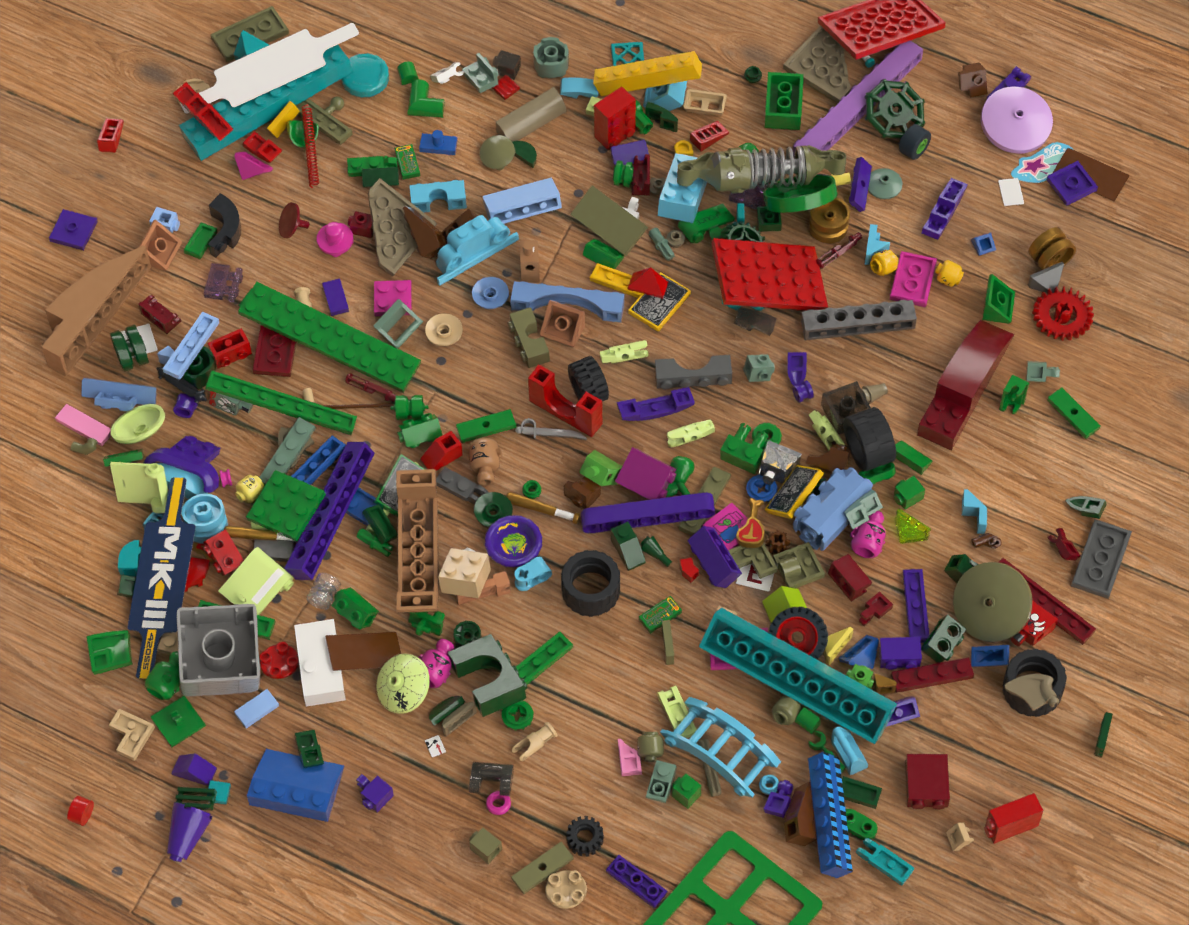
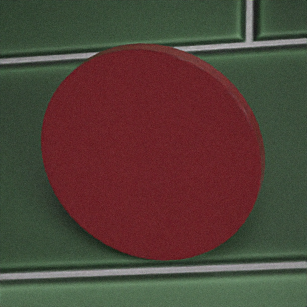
M288 203L280 216L279 233L286 239L293 236L297 227L308 229L310 225L308 221L300 219V210L296 203Z

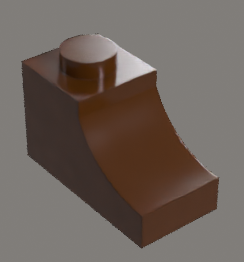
M836 443V446L832 445L825 454L808 455L806 463L830 471H834L836 468L846 470L851 450H847L845 445Z

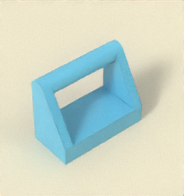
M841 727L834 728L831 743L849 775L868 768V763L850 731Z

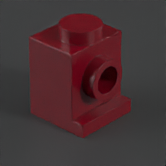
M355 211L353 216H349L348 226H350V230L354 235L368 238L373 237L371 214Z

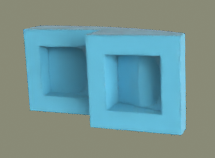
M574 77L561 79L560 95L576 99L579 95L589 98L592 96L598 97V91L593 84V79Z

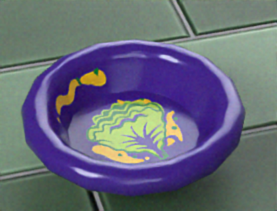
M509 515L498 519L490 525L485 534V548L488 555L496 563L505 567H520L538 556L542 548V535L539 527L532 520L523 516Z

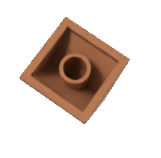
M155 219L139 247L145 246L147 248L152 267L166 271L182 241Z
M549 300L540 335L575 347L585 327V312Z

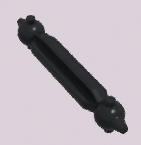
M163 367L156 368L159 379L165 378L167 382L188 396L194 397L195 403L207 401L204 389L198 391L197 387L183 378L179 380L164 373Z

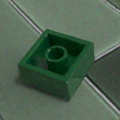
M765 206L757 207L758 231H781V212L769 211Z

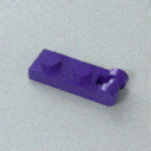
M1016 66L987 96V99L994 92L1002 88L1024 87L1030 81L1031 76L1027 73L1024 74Z

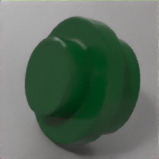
M750 66L745 71L744 78L749 83H757L762 78V72L758 67Z

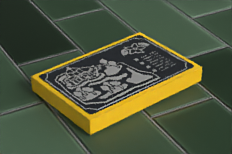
M661 272L660 275L669 282L664 298L642 293L628 310V314L658 332L691 294V290Z
M796 465L767 505L765 511L768 514L792 519L795 511L802 506L824 473L820 469Z

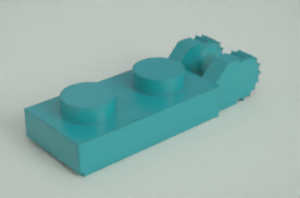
M865 838L863 841L864 845L875 852L872 855L858 847L856 850L858 856L903 886L913 873L914 867L881 844L878 845L871 839Z

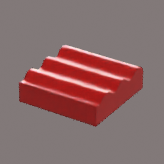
M504 75L503 78L498 80V85L492 87V89L506 100L519 91L520 86L510 77Z

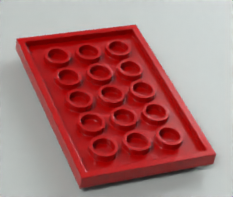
M866 0L818 17V24L855 60L944 29L946 24L922 0Z
M717 238L712 240L711 245L724 305L795 310H823L828 308L820 267L816 262L818 258L815 246Z

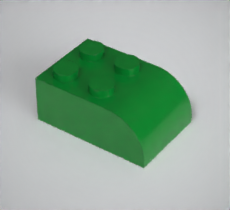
M768 72L764 128L800 130L804 74Z

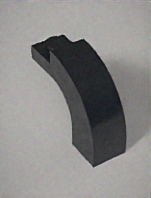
M221 193L209 204L211 216L223 223L221 231L208 244L210 254L215 258L220 253H223L227 246L234 249L241 236L238 210L235 204Z

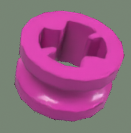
M229 469L226 472L221 470L220 477L223 488L226 485L232 486Z

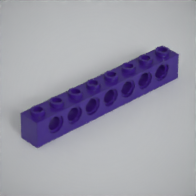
M347 442L324 488L326 495L301 534L284 568L295 580H313L375 454L365 442Z

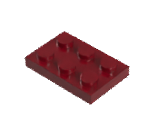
M261 325L253 374L291 377L297 342Z

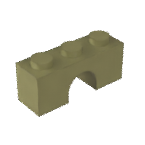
M531 307L510 313V321L507 323L510 332L515 334L514 342L516 347L521 349L520 356L522 361L527 363L528 368L550 362L549 350L544 338L532 339L528 337V335L537 332V321Z

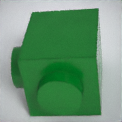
M915 476L907 480H901L895 486L894 500L906 510L924 499L925 488Z
M687 773L682 778L678 777L672 785V797L687 809L701 796L702 785Z

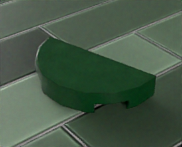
M525 141L512 142L516 150L514 156L533 168L537 161L535 148Z
M453 696L445 699L432 709L429 714L430 721L433 725L438 724L463 705L465 700L462 696Z

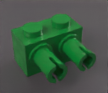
M741 423L735 436L729 434L720 449V459L755 475L763 461L762 447L769 436L765 432L761 435L762 431H758L752 444L745 442L751 427L749 425L744 427L745 423Z

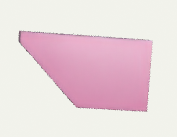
M618 739L621 776L642 775L640 756H638L637 751L626 745L623 740Z

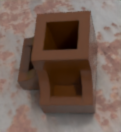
M980 62L963 65V71L958 72L959 89L961 91L968 90L970 98L987 95L986 69Z
M585 476L578 482L567 481L564 485V496L572 500L573 504L579 508H589L601 495V486Z

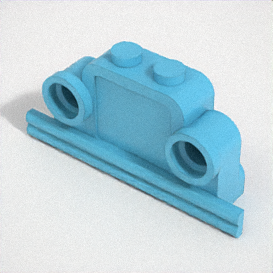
M479 215L451 231L447 236V244L438 252L436 264L443 273V275L437 278L438 285L444 284L518 241V233L515 232L509 236V228L498 217H493L487 221L483 215Z

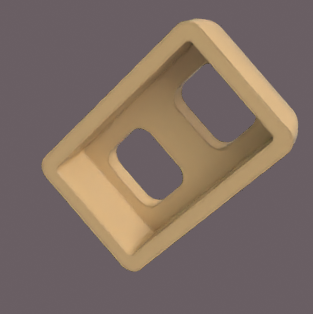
M688 89L686 91L684 109L686 112L721 116L724 112L727 95ZM691 102H702L701 108L691 107ZM709 104H719V110L708 109Z

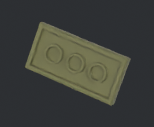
M271 6L212 33L210 36L226 62L235 59L234 52L243 30L265 43H270L289 34V29L274 7Z

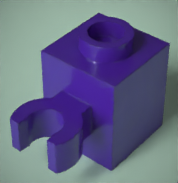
M363 774L356 779L357 785L363 789L361 792L362 804L368 810L373 809L378 813L394 796L393 788L378 775L371 782Z

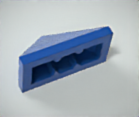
M866 635L838 659L840 662L849 665L857 664L873 669L879 640L876 637Z
M1009 645L978 646L971 649L972 667L1007 666L1009 664Z

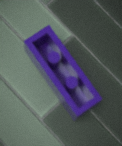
M703 526L688 539L691 551L697 555L701 567L708 573L709 580L715 587L727 588L742 575L715 528Z

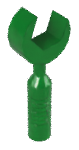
M815 731L814 735L820 737V742L814 744L808 740L809 747L815 751L822 749L825 753L834 755L832 751L827 750L825 747V734ZM840 761V769L843 772L846 767Z

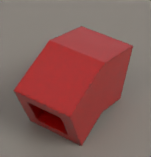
M692 558L680 559L682 576L692 583L699 576V569L693 565Z

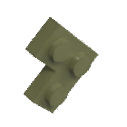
M764 543L758 548L738 546L728 550L739 568L752 564L760 579L778 572V568Z

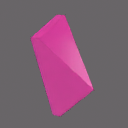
M237 152L234 155L242 180L273 170L271 166L246 152Z

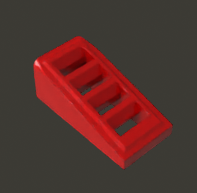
M105 119L97 140L99 151L116 152L124 124L123 119Z
M715 121L690 133V141L702 152L727 136L729 131L719 121Z

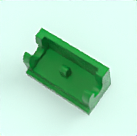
M1012 375L1003 390L999 410L1004 412L1008 405H1013L1012 414L1017 413L1020 406L1025 403L1029 382Z

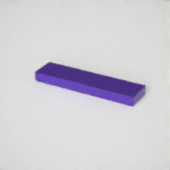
M923 569L903 570L909 637H920V642L924 643L929 636Z

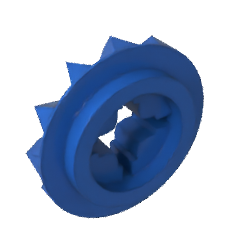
M753 476L746 486L747 495L755 500L769 502L777 492V484L769 476ZM765 486L766 492L761 491V493H758V487L762 488Z

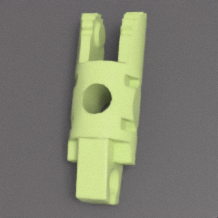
M643 340L613 346L607 350L600 351L601 362L618 363L648 357V351L643 349L647 346V341Z
M815 410L809 414L814 423L812 425L828 451L833 441L845 445L825 415L822 417Z
M706 420L667 432L668 446L676 447L715 432L714 424L711 420Z

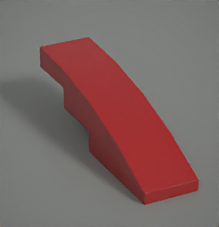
M187 82L173 92V96L219 141L233 131V128L210 103L208 104L199 93H196Z

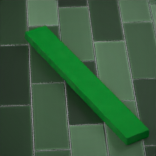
M212 370L205 388L206 390L291 417H300L307 422L348 435H352L357 416Z

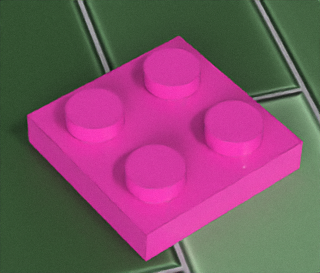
M411 280L374 281L375 316H383L398 299L412 310Z

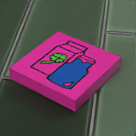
M731 502L704 523L703 526L715 528L726 548L730 550L739 546L736 534L740 528L746 525L748 518Z

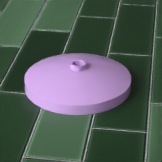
M1006 87L997 90L986 100L981 112V126L986 137L995 146L1010 153L1022 154L1034 151L1046 142L1052 130L1053 117L1048 104L1037 93L1023 87Z

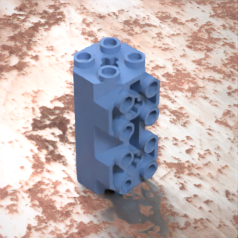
M849 467L847 470L836 468L832 472L831 478L828 481H823L818 489L820 494L817 496L811 494L803 507L800 506L795 511L794 516L796 518L793 522V529L796 532L800 531V539L804 543L809 542L812 549L817 550L821 547L820 550L824 551L849 524L844 512L856 500L872 490V482L867 478L861 477L852 467Z

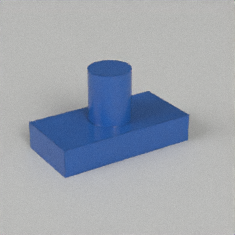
M435 130L432 134L422 133L419 150L425 153L455 155L458 138L456 136H445L441 130Z

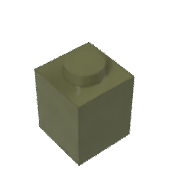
M482 828L479 832H474L469 839L470 850L487 864H490L502 851V842L485 828Z

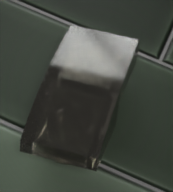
M739 308L734 324L748 331L755 328L770 336L774 330L777 318L760 311Z

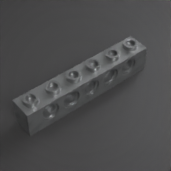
M900 300L889 303L881 302L880 304L807 310L802 312L801 324L804 340L915 329L917 317L913 300Z

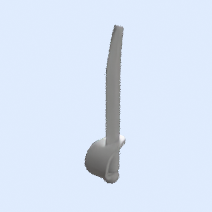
M531 418L523 420L521 427L518 426L515 429L518 434L534 435V439L538 435L587 440L584 435L573 430L536 428V422ZM527 423H530V424H532L534 427H523V426H524L525 424H527Z

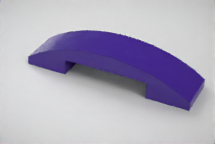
M687 387L672 390L671 394L644 401L636 402V399L617 402V407L622 420L642 421L680 412L693 406L695 402L690 388Z

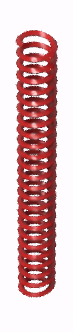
M307 104L301 109L305 132L309 186L313 188L311 185H318L320 182L317 172V156H315L317 153H315L316 144L314 143L315 137H313L315 134L313 131L312 109H303L308 106Z

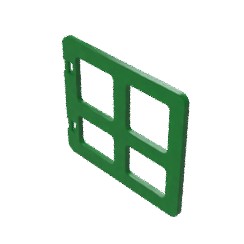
M727 831L643 925H664L690 895H695L715 911L716 914L706 925H757L741 913L740 909L766 879L772 880L803 905V908L788 925H809L821 911L823 903L818 896L733 831ZM733 850L753 865L755 869L729 899H724L704 884L703 880L728 851Z

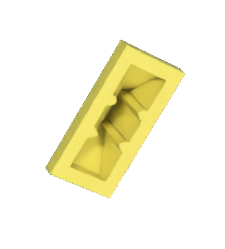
M848 627L828 636L827 646L824 650L825 663L828 666L851 640L853 628Z

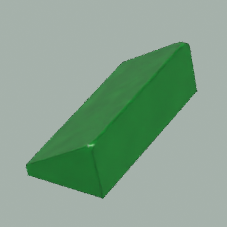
M595 238L585 245L583 251L584 257L616 269L625 257L621 252Z
M902 440L895 444L896 459L920 475L933 462Z

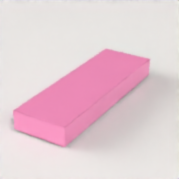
M68 404L55 417L57 422L87 439H96L100 446H103L111 436V428Z

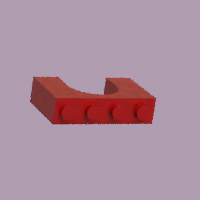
M538 365L528 377L529 401L588 436H594L603 424L602 400L586 392L577 404L570 402L557 390L555 386V373L541 365Z

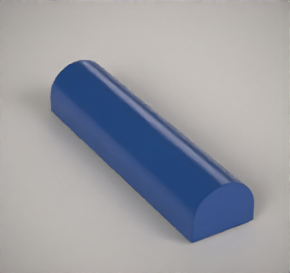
M331 436L291 477L312 485L342 454L346 444Z

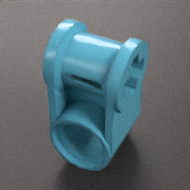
M536 557L515 570V587L518 590L527 591L551 577L552 571L542 557Z

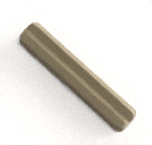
M708 739L698 742V745L707 751L711 748ZM702 761L710 795L712 797L721 795L717 771Z

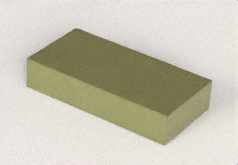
M670 620L662 621V635L666 665L674 664V648Z

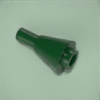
M647 536L640 545L643 552L657 560L659 559L666 567L672 564V561L664 554L654 536L651 538Z

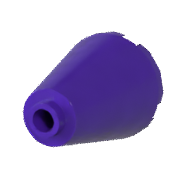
M174 803L167 854L170 855L169 859L181 863L182 859L187 860L213 816L194 807L184 808V804Z

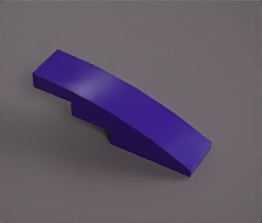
M953 178L950 179L940 194L937 204L931 211L930 217L922 229V234L937 240L940 238L960 203L968 184Z

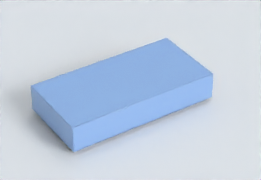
M266 689L235 710L234 713L247 729L279 707V703Z

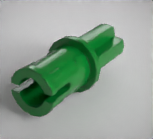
M361 528L357 533L356 537L369 545L370 549H375L386 557L391 553L385 550V548L390 551L394 549V546L388 543L381 544L377 536L364 528Z

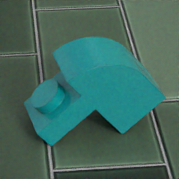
M139 540L131 541L121 549L118 558L120 576H137L142 548Z

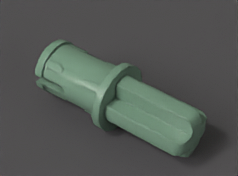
M658 228L650 230L648 235L655 243V248L661 252L666 260L670 261L675 257V254L668 245L669 241L662 236Z

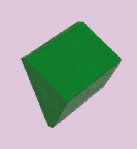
M990 274L988 278L982 320L1009 324L1012 322L1015 291L993 274Z

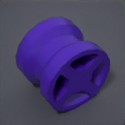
M806 380L801 385L795 384L792 386L794 397L798 403L803 402L806 398L811 399L814 397L809 381Z

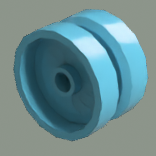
M199 494L193 496L182 507L181 514L184 523L195 524L196 526L194 542L203 543L205 540L223 531L225 526H228L222 500L215 495Z

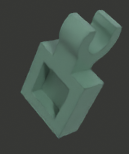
M1027 361L1026 381L1046 382V376L1059 377L1060 375L1059 367H1047V362Z

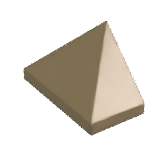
M474 702L461 705L444 718L442 728L445 737L477 713Z

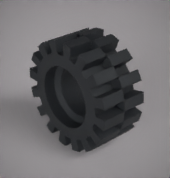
M580 816L577 817L578 821L574 819L571 821L572 825H568L566 832L569 849L572 848L574 854L578 852V856H582V853H584L587 857L589 853L594 855L596 850L599 851L601 849L604 839L602 826L600 827L599 821L595 822V818L591 817V820H589L588 816H584L585 819H581ZM582 830H589L593 834V838L591 841L583 843L578 840L577 834Z

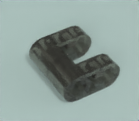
M473 762L469 781V793L480 794L482 781L500 782V795L510 796L514 765Z

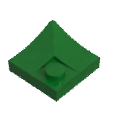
M128 630L86 636L91 668L94 675L133 665L130 633Z

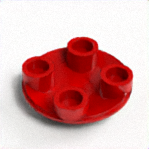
M279 642L276 645L270 646L259 656L262 672L273 679H283L292 675L299 665L297 651L286 642Z

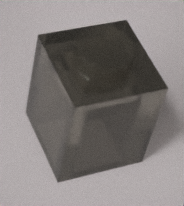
M500 50L498 56L494 57L492 65L500 76L504 77V75H507L515 80L521 68V57Z

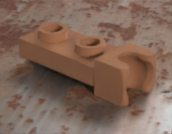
M505 571L492 575V579L486 580L479 598L456 595L458 605L497 594L499 597L510 593V582Z

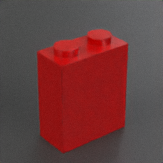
M1035 793L989 810L984 830L987 837L991 838L994 844L1039 826L1044 810Z

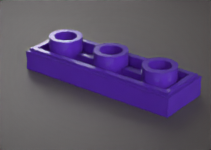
M863 157L856 158L853 181L851 182V194L849 196L850 205L854 206L859 212L865 211L872 166Z
M618 855L606 869L609 875L654 909L667 895L666 889L621 855ZM634 879H639L640 881H639V882H634L633 880H634Z

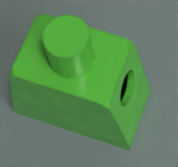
M594 450L587 455L580 469V474L600 486L617 485L618 483L615 480L622 466Z

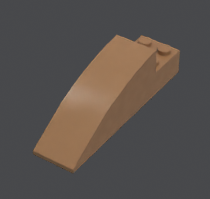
M145 246L107 261L88 272L69 286L45 309L51 330H53L51 336L45 339L42 344V350L49 368L65 376L73 369L151 269Z

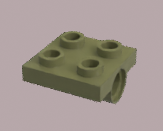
M809 542L773 555V560L787 587L798 588L825 577V572Z

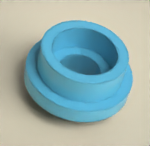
M765 775L760 779L759 788L767 795H770L771 792L776 793L779 780L773 775ZM771 783L773 787L768 788L766 784Z

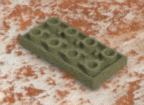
M593 185L570 214L625 256L628 255L648 228V226Z

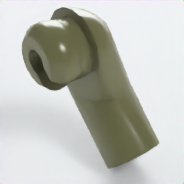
M89 438L85 444L73 442L71 451L88 455L97 449L98 441Z

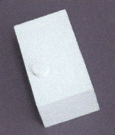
M334 619L294 625L306 707L346 700L342 670L333 671L325 637L326 635H336Z

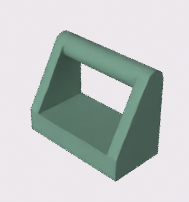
M398 299L373 326L398 349L423 321ZM407 312L415 320L394 341L387 332Z

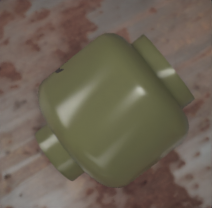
M786 695L782 696L772 707L773 718L780 725H791L802 708L799 702Z
M643 732L642 736L638 737V756L644 758L645 762H655L658 757L664 754V740L658 735V732Z

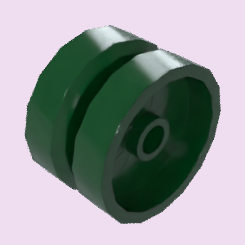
M135 324L125 328L127 340H125L122 332L119 330L110 333L115 352L124 372L133 369V356L139 366L149 363L144 341Z

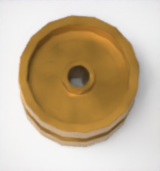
M836 197L825 205L810 209V234L816 240L830 244L845 238L848 233L850 219L848 204Z
M1054 227L1043 232L1032 242L1028 254L1035 262H1038L1040 269L1044 270L1060 262H1063L1065 266L1075 255L1076 247L1070 239H1066L1065 233L1059 227Z

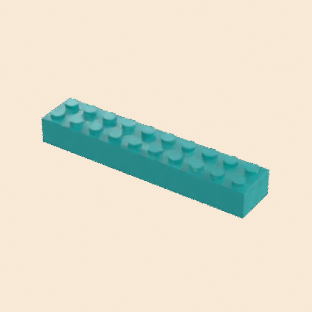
M337 44L323 53L326 65L236 107H232L226 99L214 104V109L233 128V131L221 141L215 138L194 117L179 125L182 135L200 161L274 119L288 102L291 101L296 106L352 73L350 60Z
M720 608L714 613L699 645L701 649L873 744L881 738L897 706V703L724 608Z

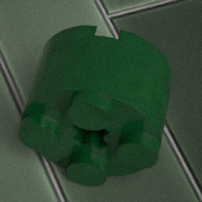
M202 347L182 376L184 380L197 387L198 390L207 385L211 370L216 371L213 355L207 347Z

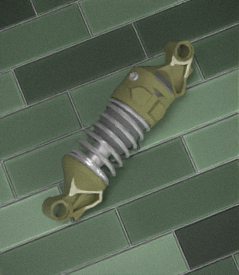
M807 145L797 146L794 158L792 148L788 147L785 160L784 151L781 147L778 149L777 155L773 148L769 150V154L765 149H762L761 152H757L754 149L750 153L749 150H742L741 147L729 148L727 151L706 152L695 160L679 163L677 183L681 186H690L697 178H701L710 183L716 191H730V193H743L744 190L754 189L756 185L759 188H763L765 185L771 188L773 184L780 187L782 183L786 187L791 183L794 186L798 184L801 186L809 185L812 179L823 169L828 170L833 175L844 174L846 154L837 150H819ZM794 173L796 174L797 182H794V179H793V174H794ZM785 174L789 175L788 183L784 179Z

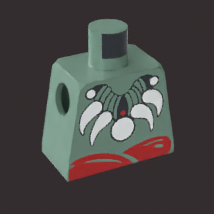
M210 391L209 405L234 416L238 414L240 409L250 413L254 404Z

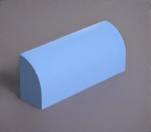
M552 177L482 196L488 219L498 217L503 224L562 208L560 193Z

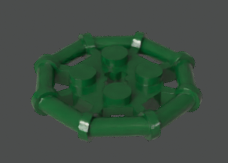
M882 79L875 88L865 94V120L870 122L881 134L882 138L901 139L907 130L906 124L909 121L921 127L925 126V100L911 88L909 82ZM891 88L901 89V92L895 93L891 91ZM882 90L886 93L882 98L876 96ZM905 92H906L914 101H912V100L905 94ZM873 101L878 104L877 112L873 113ZM892 106L894 108L897 106L899 113L894 112ZM914 106H917V116L913 112ZM877 117L886 124L885 128L878 122ZM890 128H900L902 132L889 130Z

